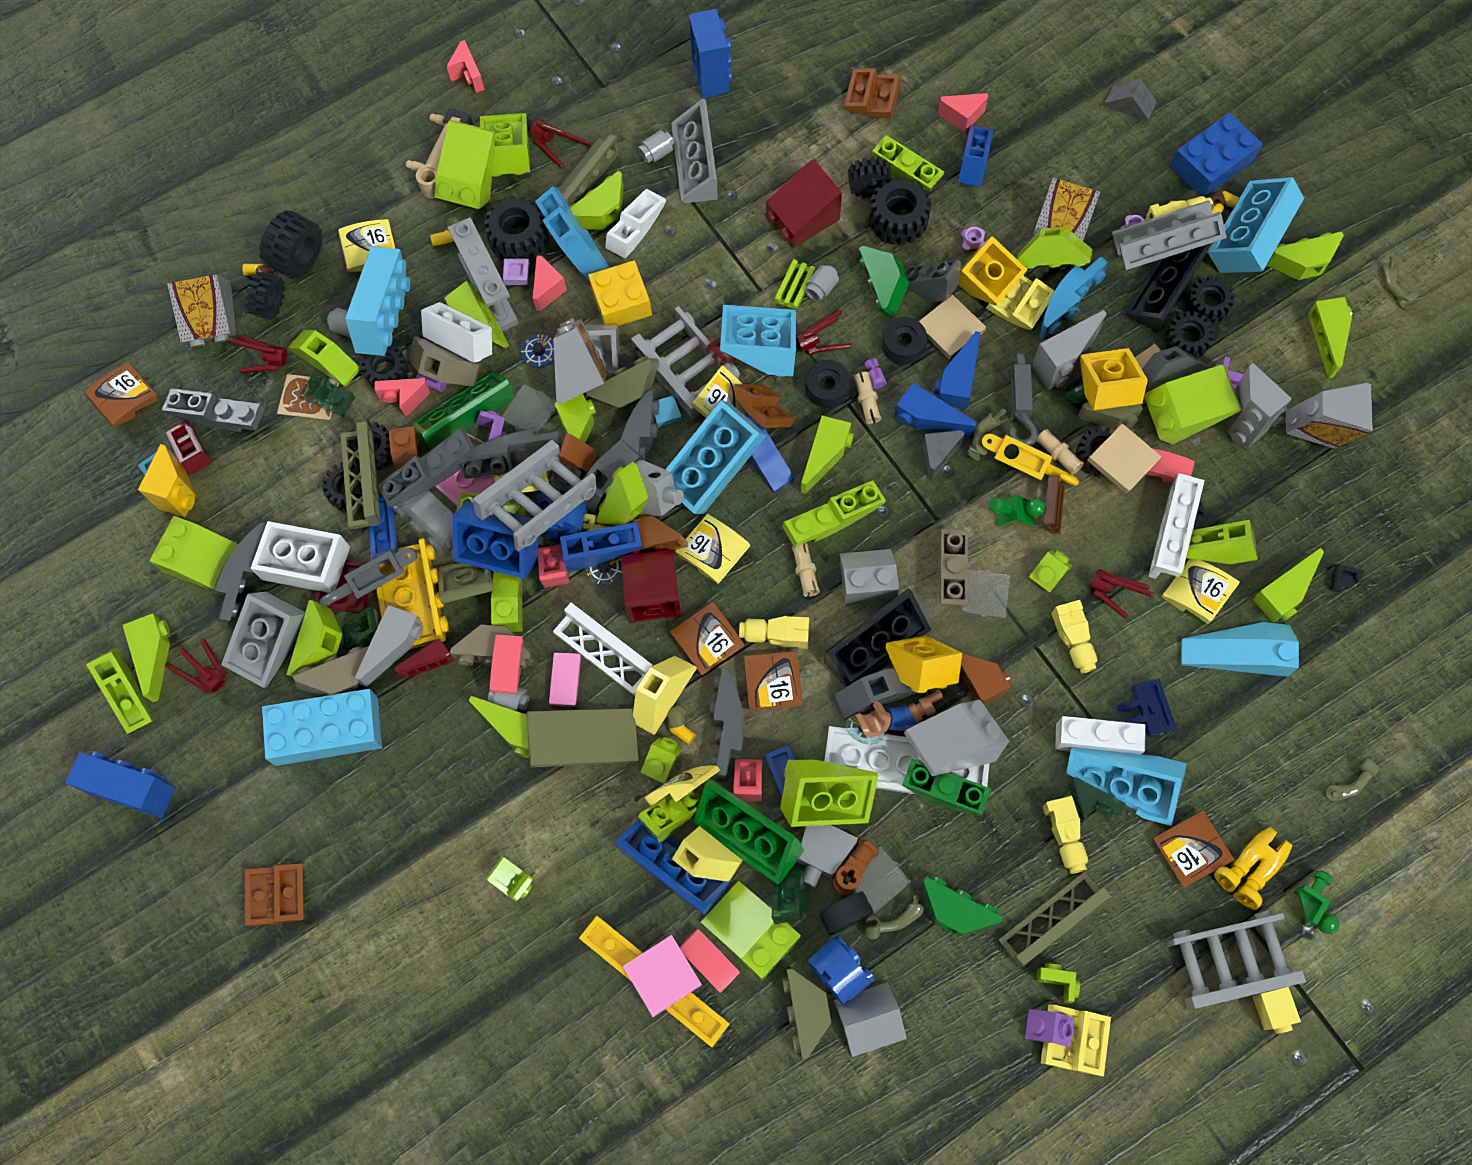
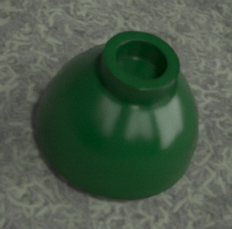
M1082 376L1072 382L1064 392V396L1076 404L1088 403L1084 393Z

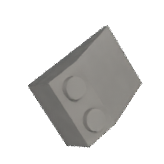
M1104 310L1040 343L1032 369L1047 390L1055 386L1057 388L1062 387L1070 380V376L1080 363V355L1086 354L1099 333L1106 317Z
M268 592L247 594L221 665L266 688L297 642L305 612Z
M981 700L958 704L904 732L932 776L996 762L1009 743L1008 738Z

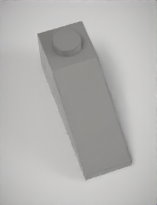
M387 606L355 676V679L361 685L367 687L413 647L415 640H419L423 632V623L420 618L410 612Z

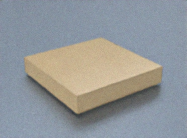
M951 295L947 301L941 303L919 321L926 329L927 339L949 360L958 354L975 331L981 332V335L986 330V326L954 295Z
M1122 423L1087 461L1128 494L1162 456Z

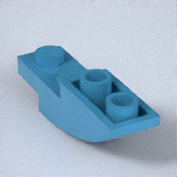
M551 187L535 201L545 217L543 222L549 232L588 281V274L610 268L587 229L581 228L557 187Z
M1102 256L1085 271L1080 266H1075L1060 282L1049 301L1041 324L1039 337L1042 340L1049 334L1054 335L1066 319L1069 321L1073 319L1079 312V303L1081 298L1089 291V287L1092 284H1099L1104 279L1108 262Z

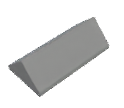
M702 98L671 123L680 196L683 203L718 199L706 100Z

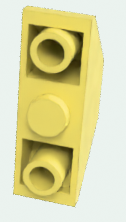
M676 656L650 667L636 689L633 711L635 725L655 735L697 667Z

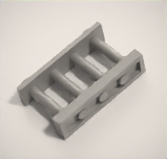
M1209 200L1112 231L1117 254H1122L1126 270L1227 238L1222 215L1220 212L1212 213Z
M471 218L448 226V230L459 250L457 255L470 282L477 286L486 306L490 307L502 332L518 325V320L507 298H510V295Z
M678 306L675 308L676 322L651 340H644L640 334H637L631 338L633 351L639 358L648 356L649 359L658 358L659 366L655 377L671 396L674 395L676 402L693 420L700 413L691 406V403L706 385L696 392H689L685 388V383L712 364L717 369L723 365L738 380L740 373L734 364L731 363L729 365L695 326L692 316L688 312L684 313ZM681 330H684L691 338L666 357H659L655 353L656 347ZM696 347H699L706 355V357L680 375H674L670 370V365Z
M553 440L473 498L475 515L482 521L489 515L494 514L515 532L513 533L514 545L518 552L524 547L532 545L538 536L584 500L592 498L596 492V476L591 473L581 480L561 464L559 460V445ZM548 470H553L573 488L562 495L541 476ZM529 485H534L554 502L542 510L521 491ZM514 499L534 518L523 526L501 506Z
M1269 910L1254 914L1256 920L1196 934H1191L1190 929L1173 933L1174 939L1166 942L1167 947L1180 945L1194 989L1191 991L1193 997L1184 999L1187 1010L1306 982L1303 971L1292 973L1291 967H1287L1273 926L1274 922L1285 919L1283 913L1273 915L1272 911ZM1257 926L1262 927L1276 971H1273L1275 977L1265 979L1264 975L1260 974L1245 929ZM1234 932L1249 976L1246 978L1248 984L1237 986L1236 980H1232L1218 937L1219 935ZM1207 938L1221 984H1219L1220 990L1210 992L1209 988L1205 987L1191 944L1193 941Z

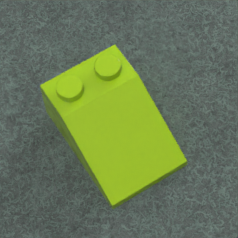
M526 113L480 116V128L496 131L492 176L497 177L502 174L511 173L522 175L525 172H530Z
M453 120L448 121L436 173L435 198L480 209L490 201L496 131Z
M1223 364L1167 382L1144 394L1159 439L1170 444H1175L1242 411L1226 367Z
M173 516L149 561L163 573L213 591L224 564L238 544L200 525Z
M789 760L780 809L791 827L869 823L879 775L877 772L820 760Z
M740 881L728 891L701 921V924L761 981L768 976L801 937L781 916Z

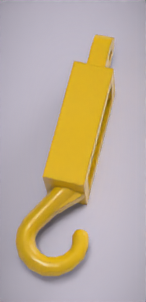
M990 433L982 438L983 446L996 453L995 459L1042 480L1044 474H1047L1049 476H1059L1061 481L1072 486L1079 484L1077 477L1050 464L1052 456L1006 434L1003 439ZM988 439H991V440H992V442H991L990 444L987 443V440H988ZM1009 444H1014L1019 449V454L1014 459H1008L1004 455V450Z

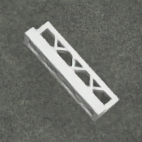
M1179 473L1171 484L1148 577L1156 579L1161 572L1177 577L1181 576L1204 480Z
M570 603L564 610L566 617L555 628L553 633L635 696L637 687L653 665L573 603ZM572 621L579 627L580 636L568 637L562 632ZM595 639L599 642L600 652L588 653L584 650V641ZM603 646L607 648L608 651H603ZM616 655L619 658L620 667H606L604 665V656ZM623 662L629 666L623 667ZM635 670L642 677L632 687L625 681V671ZM621 672V677H619L615 673Z

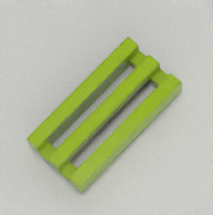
M793 259L777 292L775 303L797 311L805 295L806 283L815 273L816 267L811 266L809 268L806 263L798 264V261ZM795 270H798L785 300L782 299ZM803 273H806L807 276L794 303L790 302Z

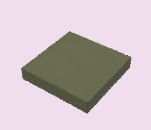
M460 562L438 568L439 597L442 604L494 591L491 570Z

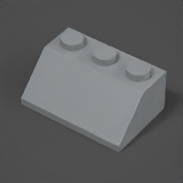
M1254 363L1248 367L1234 389L1242 411L1227 418V433L1236 444L1241 445L1245 450L1267 433L1292 399Z

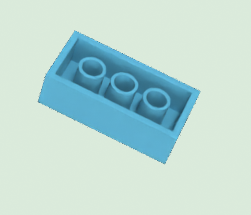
M1293 177L1249 181L1224 224L1227 238L1214 242L1208 252L1220 273L1260 272L1264 270L1304 200Z
M375 246L370 248L345 318L355 353L385 356L387 347L392 344V332L398 326V314L404 308L405 293L410 290V278L406 276V261L402 259L400 249Z
M721 400L666 468L673 476L675 488L683 491L684 498L682 503L694 514H704L767 437V434L729 402Z
M370 689L262 706L265 759L275 766L382 748L378 697Z

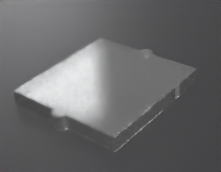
M523 384L502 417L505 418L504 422L515 427L518 432L535 429L536 434H539L555 411L554 403L557 401L545 395L542 390L537 391Z
M968 569V605L962 607V613L979 615L982 619L985 617L1005 619L1010 575L993 573L989 569L987 571Z
M882 847L878 849V856L873 857L861 876L860 884L854 890L856 893L862 891L865 893L868 902L873 908V914L911 883L898 867L899 863L897 861L894 862ZM847 875L844 879L849 883L850 877Z

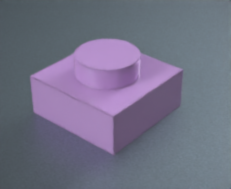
M504 259V285H529V259Z

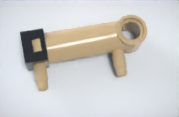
M449 108L445 116L439 114L430 115V121L444 126L425 164L410 160L406 162L407 168L417 171L416 179L421 193L425 197L435 198L436 173L448 121L453 120L474 126L471 114Z

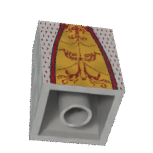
M1053 178L1033 237L1041 228L1067 227L1083 241L1100 192Z
M216 274L167 284L181 343L190 344V347H200L205 345V341L214 340L215 343L226 342L230 340L229 336L236 335L230 280Z
M571 318L561 323L553 339L556 400L558 404L604 384L608 374L582 319L574 321Z
M1363 383L1322 391L1286 410V434L1335 449L1373 431L1371 384Z

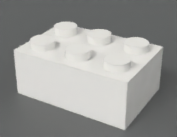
M268 521L251 570L265 581L330 593L336 590L350 546L339 534Z

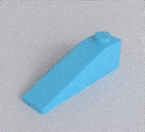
M1260 622L1183 638L1181 640V665L1288 677L1299 668V642L1290 625Z
M1072 747L1067 774L1094 790L1100 789L1112 796V800L1120 805L1124 803L1136 811L1135 814L1144 819L1172 826L1187 763L1160 756Z

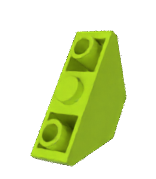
M887 135L872 150V155L875 156V159L882 157V160L886 159L890 163L892 178L899 180V177H905L904 180L906 181L913 179L916 185L918 183L923 185L922 190L930 191L944 175V171Z
M617 171L612 176H608L597 188L588 191L584 198L569 206L581 228L604 230L620 217L624 192L622 173Z
M1067 227L1041 228L1018 253L1016 259L1027 269L1038 265H1047L1050 268L1059 267L1062 264L1083 266L1086 263H1090L1092 249Z
M1342 232L1334 234L1325 233L1317 238H1304L1289 245L1280 244L1276 247L1267 266L1297 280L1322 275L1344 235Z
M303 330L288 347L290 351L344 387L361 370L334 342L316 330Z
M634 462L625 468L623 466L619 467L612 475L614 480L605 491L607 495L605 500L598 507L600 512L596 522L599 524H628L642 513L649 497L637 464Z
M313 600L308 602L287 671V675L292 678L302 668L308 666L317 667L322 665L326 659L336 656L342 638V632L332 610L323 607Z
M695 790L677 802L669 795L642 811L638 817L641 824L661 843L675 834L696 815L701 797Z

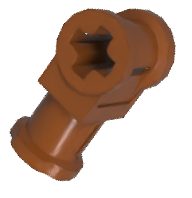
M861 838L857 840L856 849L845 865L841 866L834 875L832 886L837 893L841 895L851 894L860 884L861 876L871 859L878 856L879 850L867 840ZM846 875L850 877L847 885L842 882Z

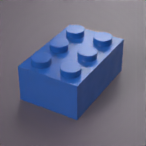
M716 9L689 14L692 64L702 98L729 93V82H732L731 70L728 68L732 67L729 54L731 43L729 37L724 36L726 32L724 19L719 18Z
M1228 113L1178 149L1170 168L1199 196L1206 197L1251 164L1263 143L1233 115Z
M466 502L452 515L453 561L525 579L537 566L538 537L532 545L526 546L518 552L514 545L513 533L515 532L494 514L489 515L482 521L475 515L474 503ZM508 512L523 526L533 519Z
M94 751L91 752V755L79 752L65 784L89 795L161 819L175 790V787L167 784L168 778L158 775L157 772L146 768L139 769L133 767L132 764L117 759L114 761Z

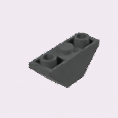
M957 259L911 266L905 271L909 280L907 289L929 302L947 301L959 284L961 262Z
M1178 346L1154 353L1142 369L1148 379L1145 394L1167 382L1210 368Z
M620 439L599 458L584 477L586 478L591 473L596 476V492L592 498L585 500L587 503L586 508L593 514L598 512V507L607 496L605 491L614 480L612 479L614 472L621 466L625 468L630 463H635L641 457L624 440Z
M895 668L860 678L834 694L843 719L846 720L858 713L862 714L875 709L873 706L875 701H879L884 706L918 692L912 691L911 687L901 683Z

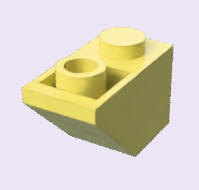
M700 826L682 841L672 858L693 877L728 882L732 879L743 861Z

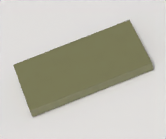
M634 709L527 712L529 766L552 767L637 763L639 758L636 725L633 717Z

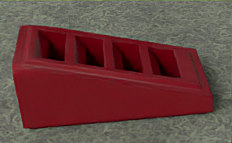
M188 420L165 432L180 464L190 475L211 464L205 448ZM188 433L186 436L180 438L179 440H176L177 438H179V437L183 436L184 434Z
M439 638L395 666L394 669L402 679L452 663L455 660Z

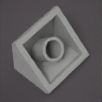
M888 983L862 990L844 1006L837 999L833 1000L852 1057L907 1039L900 1009Z

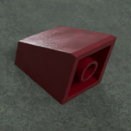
M812 159L766 201L765 217L771 225H775L779 230L782 240L784 242L788 241L795 248L840 220L842 192L815 159Z
M657 548L648 553L633 551L625 556H621L624 601L629 623L681 617L673 549Z

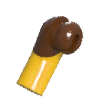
M1226 191L1210 197L1214 206L1220 203L1224 208L1229 206L1233 209L1240 197Z
M243 264L244 276H253L257 272L275 275L265 264Z

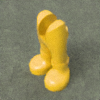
M1268 827L1257 834L1245 847L1239 858L1232 863L1230 869L1219 867L1214 873L1219 885L1225 891L1232 892L1239 885L1241 878L1259 860V866L1233 895L1238 902L1255 910L1262 905L1263 901L1257 891L1262 890L1265 883L1278 872L1288 858L1293 846L1289 841L1285 840L1275 850L1272 849L1268 844L1277 834V831L1272 827Z

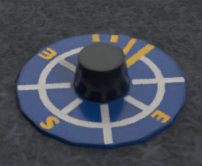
M542 334L530 336L522 344V359L533 367L548 365L554 360V340Z

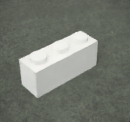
M441 302L421 310L423 337L471 362H479L483 358L492 355L491 327Z
M1062 716L1056 724L1055 750L1070 752L1073 747L1142 754L1145 751V724Z

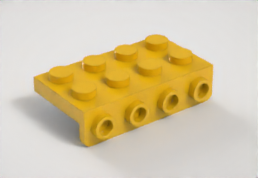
M425 538L419 539V544L399 548V551L408 547L413 548L417 553L416 560L404 567L405 573L376 588L381 618L389 605L415 614L422 621V635L419 640H415L411 649L427 646L439 638L444 642L446 641L445 632L449 631L446 616L441 614V608L444 607V603H441L436 587L438 571L432 565V560L435 559L434 548L432 544L428 545ZM391 562L379 565V569L384 575H390L394 571Z

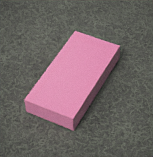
M554 653L549 697L550 706L577 708L581 654Z

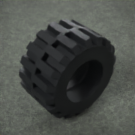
M899 177V180L891 178L889 183L882 182L880 188L877 187L874 190V195L871 197L870 227L874 229L876 236L881 235L882 241L889 240L890 244L895 245V242L905 245L906 241L912 243L916 237L920 238L923 235V231L927 229L931 211V198H928V191L922 190L923 185L920 183L916 185L913 179H909V181L904 180L905 177ZM900 207L908 210L910 213L907 215H896L889 210Z
M514 196L509 197L507 201L502 199L499 201V205L494 204L491 207L492 212H487V219L484 222L485 231L493 253H496L499 259H536L538 252L543 253L545 250L544 245H547V236L549 235L547 227L543 222V219H545L538 205H534V202L530 199L525 201L524 197L520 196L518 199H514ZM513 227H527L522 233L515 235L507 234Z
M292 210L280 212L276 218L270 221L262 235L259 246L260 258L265 265L291 279L299 278L309 271L319 256L323 240L322 230L318 224Z

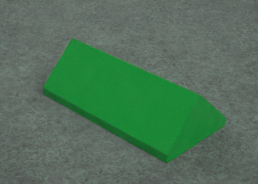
M493 370L473 385L468 386L411 422V425L415 427L418 435L431 451L461 428L467 431L475 426L480 411L497 412L514 401L515 397L508 380Z
M711 779L706 780L692 825L696 828L699 826L735 855L776 884L781 883L804 852L797 837Z

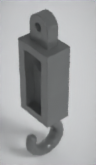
M1016 353L1015 364L1010 375L1012 421H1020L1029 431L1030 437L1026 440L1019 439L1016 436V429L1013 427L1009 431V436L1031 446L1038 438L1037 429L1030 419L1033 411L1031 365H1025L1024 353Z
M408 547L395 553L392 549L346 574L344 577L348 583L323 596L320 599V604L326 607L353 592L358 599L405 573L404 567L416 560V551ZM384 560H389L394 567V571L390 575L382 574L379 569L380 563Z

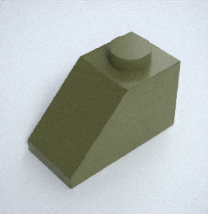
M1088 402L1083 404L1078 416L1081 420L1116 430L1122 423L1127 428L1134 425L1138 421L1143 408L1140 404L1093 411Z

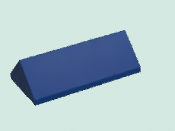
M640 819L615 841L619 851L703 917L707 915L730 884V881L693 877L672 860L681 843L672 836L659 843L641 824Z

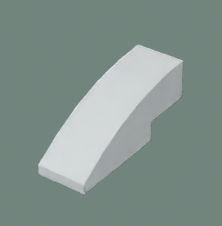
M648 189L644 190L621 213L620 221L607 233L605 248L626 258L651 228L664 207L666 199Z

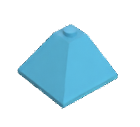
M723 305L720 350L766 374L780 377L793 376L796 354V310Z

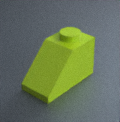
M582 393L561 404H558V402L554 403L565 432L586 443L594 425L592 414L596 413L591 399L586 400Z

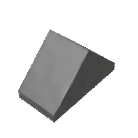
M1137 79L1113 85L1104 106L1148 122L1157 101L1143 81Z
M960 430L925 434L922 446L929 479L932 480L960 447L964 438V432Z

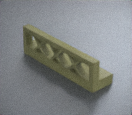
M610 134L605 141L598 138L559 187V191L568 206L584 198L618 156L617 139L614 135Z
M367 421L356 423L357 431L340 433L349 529L381 525L373 432ZM358 439V450L356 452L349 449L348 440ZM358 459L360 462V473L356 476L350 471V467ZM358 483H361L362 496L358 499L352 495V490ZM362 506L365 519L355 521L354 513Z
M1083 872L997 941L1015 964L1021 968L1111 897V895L1104 887L1099 890L1089 876ZM1081 881L1093 893L1087 900L1074 899L1075 886ZM1070 891V898L1063 897ZM1057 900L1069 902V913L1067 916H1053V906ZM1074 903H1079L1080 905L1073 910ZM1047 908H1049L1048 915L1041 914ZM1036 917L1048 919L1047 931L1044 934L1031 933L1032 920ZM1052 920H1058L1059 922L1052 927ZM1027 925V932L1020 931ZM1013 935L1026 936V948L1018 955L1007 942ZM1031 937L1038 938L1030 944Z

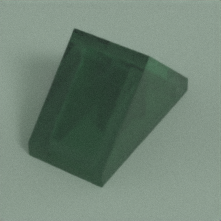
M374 607L366 608L342 626L346 651L359 646L365 648L370 645L382 619Z

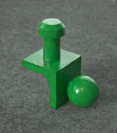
M1019 495L1003 500L995 497L989 502V510L997 514V522L1000 527L1017 521L1027 526H1033L1034 517H1040L1044 514L1045 503L1038 498L1028 500Z
M1316 871L1314 875L1315 881L1311 887L1305 884L1294 891L1299 896L1305 921L1303 925L1307 928L1317 925L1322 933L1334 934L1339 929V920L1334 914L1324 913L1331 901L1321 895L1325 886L1331 884L1332 877L1325 871Z

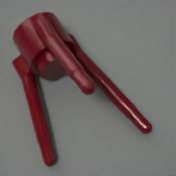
M541 119L535 120L530 128L531 136L535 137L534 144L541 147L560 168L564 167L563 163L544 142H550L554 135L558 134L587 146L591 144L589 141L553 127Z
M838 310L810 328L797 333L796 342L800 351H808L809 355L817 352L851 348V343L816 347V344L820 343L817 332L837 322L839 319L837 316L841 315L842 311Z
M243 335L237 336L240 340L233 338L229 340L230 343L263 351L262 360L268 364L241 368L240 373L277 372L278 366L284 367L286 365L287 349L284 347L274 346Z
M1098 569L1090 585V588L1095 590L1093 596L1102 599L1124 618H1128V614L1108 598L1105 592L1111 594L1114 586L1117 585L1149 597L1154 596V593L1149 591V585L1116 576L1101 569Z
M201 639L200 642L214 668L211 666L203 668L185 649L181 648L179 650L186 660L199 671V680L169 663L165 664L167 669L199 687L204 693H216L227 682V679L224 677L227 672L220 666L205 639Z

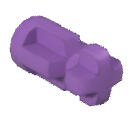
M876 358L867 360L865 367L866 370H870L868 373L872 388L880 389L887 382L881 368H877L879 364Z
M420 373L416 376V379L425 378L428 386L434 390L443 392L446 389L447 383L439 382Z

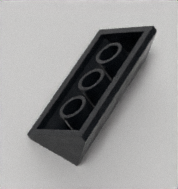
M1213 243L1159 259L1125 314L1158 332Z
M909 588L825 651L824 663L845 688L860 678L876 673L891 661L886 650V643L924 636L931 630L912 591Z

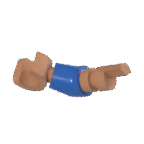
M938 689L919 699L917 705L912 703L908 706L904 704L899 707L885 709L879 701H875L873 704L875 710L867 715L858 713L854 716L867 737L879 736L886 732L887 729L904 732L922 721V716L926 715L929 717L935 714L936 711L932 704L942 699L943 696Z

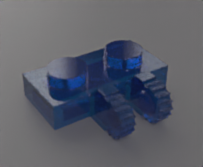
M1160 679L1133 685L1131 688L1135 700L1116 706L1118 713H1125L1139 708L1141 716L1129 718L1123 722L1145 724L1148 738L1173 733L1177 730Z

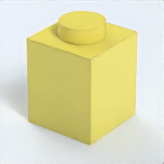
M1289 987L1252 996L1264 1031L1274 1029L1275 1034L1292 1031L1291 1024L1301 1022Z

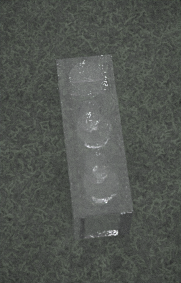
M426 491L392 507L401 518L407 516L411 520L409 524L418 534L424 532L429 537L427 539L428 543L432 544L435 550L438 551L441 548L448 554L453 549V513L430 491Z

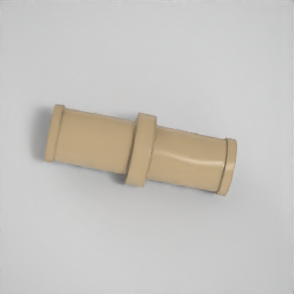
M862 372L864 382H862L858 373L854 376L859 394L857 397L858 403L862 404L866 423L873 424L872 413L877 423L882 419L876 402L878 399L877 393L873 391L869 373Z
M1048 429L1039 434L1036 442L1040 443L1051 454L1054 461L1058 460L1072 475L1082 468L1084 463L1068 450L1069 446L1066 443H1061Z
M807 543L797 547L793 546L792 551L797 565L795 571L796 575L800 577L803 595L811 597L819 594L820 590L815 577L816 567L811 561Z

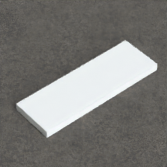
M829 726L824 762L877 772L879 776L876 789L915 794L902 786L911 759L922 762L907 737L881 734L877 739L870 741L871 744H869L868 741L860 738L856 740L857 736L854 735L852 730ZM989 764L948 773L987 787Z

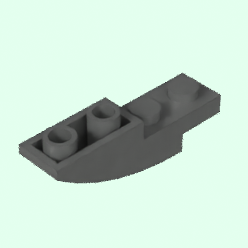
M171 388L162 411L202 425L241 432L242 429L257 430L265 408L260 403L220 399L212 393Z
M648 390L639 400L626 423L621 438L640 454L641 457L639 459L646 461V447H653V438L658 436V424L654 423V415H659L660 405L659 400H655L653 390Z
M460 428L422 458L415 456L378 485L387 505L393 507L442 483L463 468L461 463L474 454L476 449L466 430Z
M535 429L508 434L476 446V452L461 463L463 467L461 470L465 479L507 473L514 469L515 465L522 463L551 440L559 445V452L563 443L558 431L536 434Z
M261 522L241 540L219 574L212 593L223 596L217 622L227 624L231 618H236L239 609V603H235L237 593L242 594L246 582L242 575L251 577L254 574L251 566L267 525L266 523Z
M722 668L721 676L716 675L714 691H717L718 695L717 701L711 702L709 717H714V726L723 727V729L718 728L716 745H720L719 754L713 755L712 766H718L720 769L715 774L716 780L727 781L731 755L742 756L743 718L741 703L734 680L728 668Z

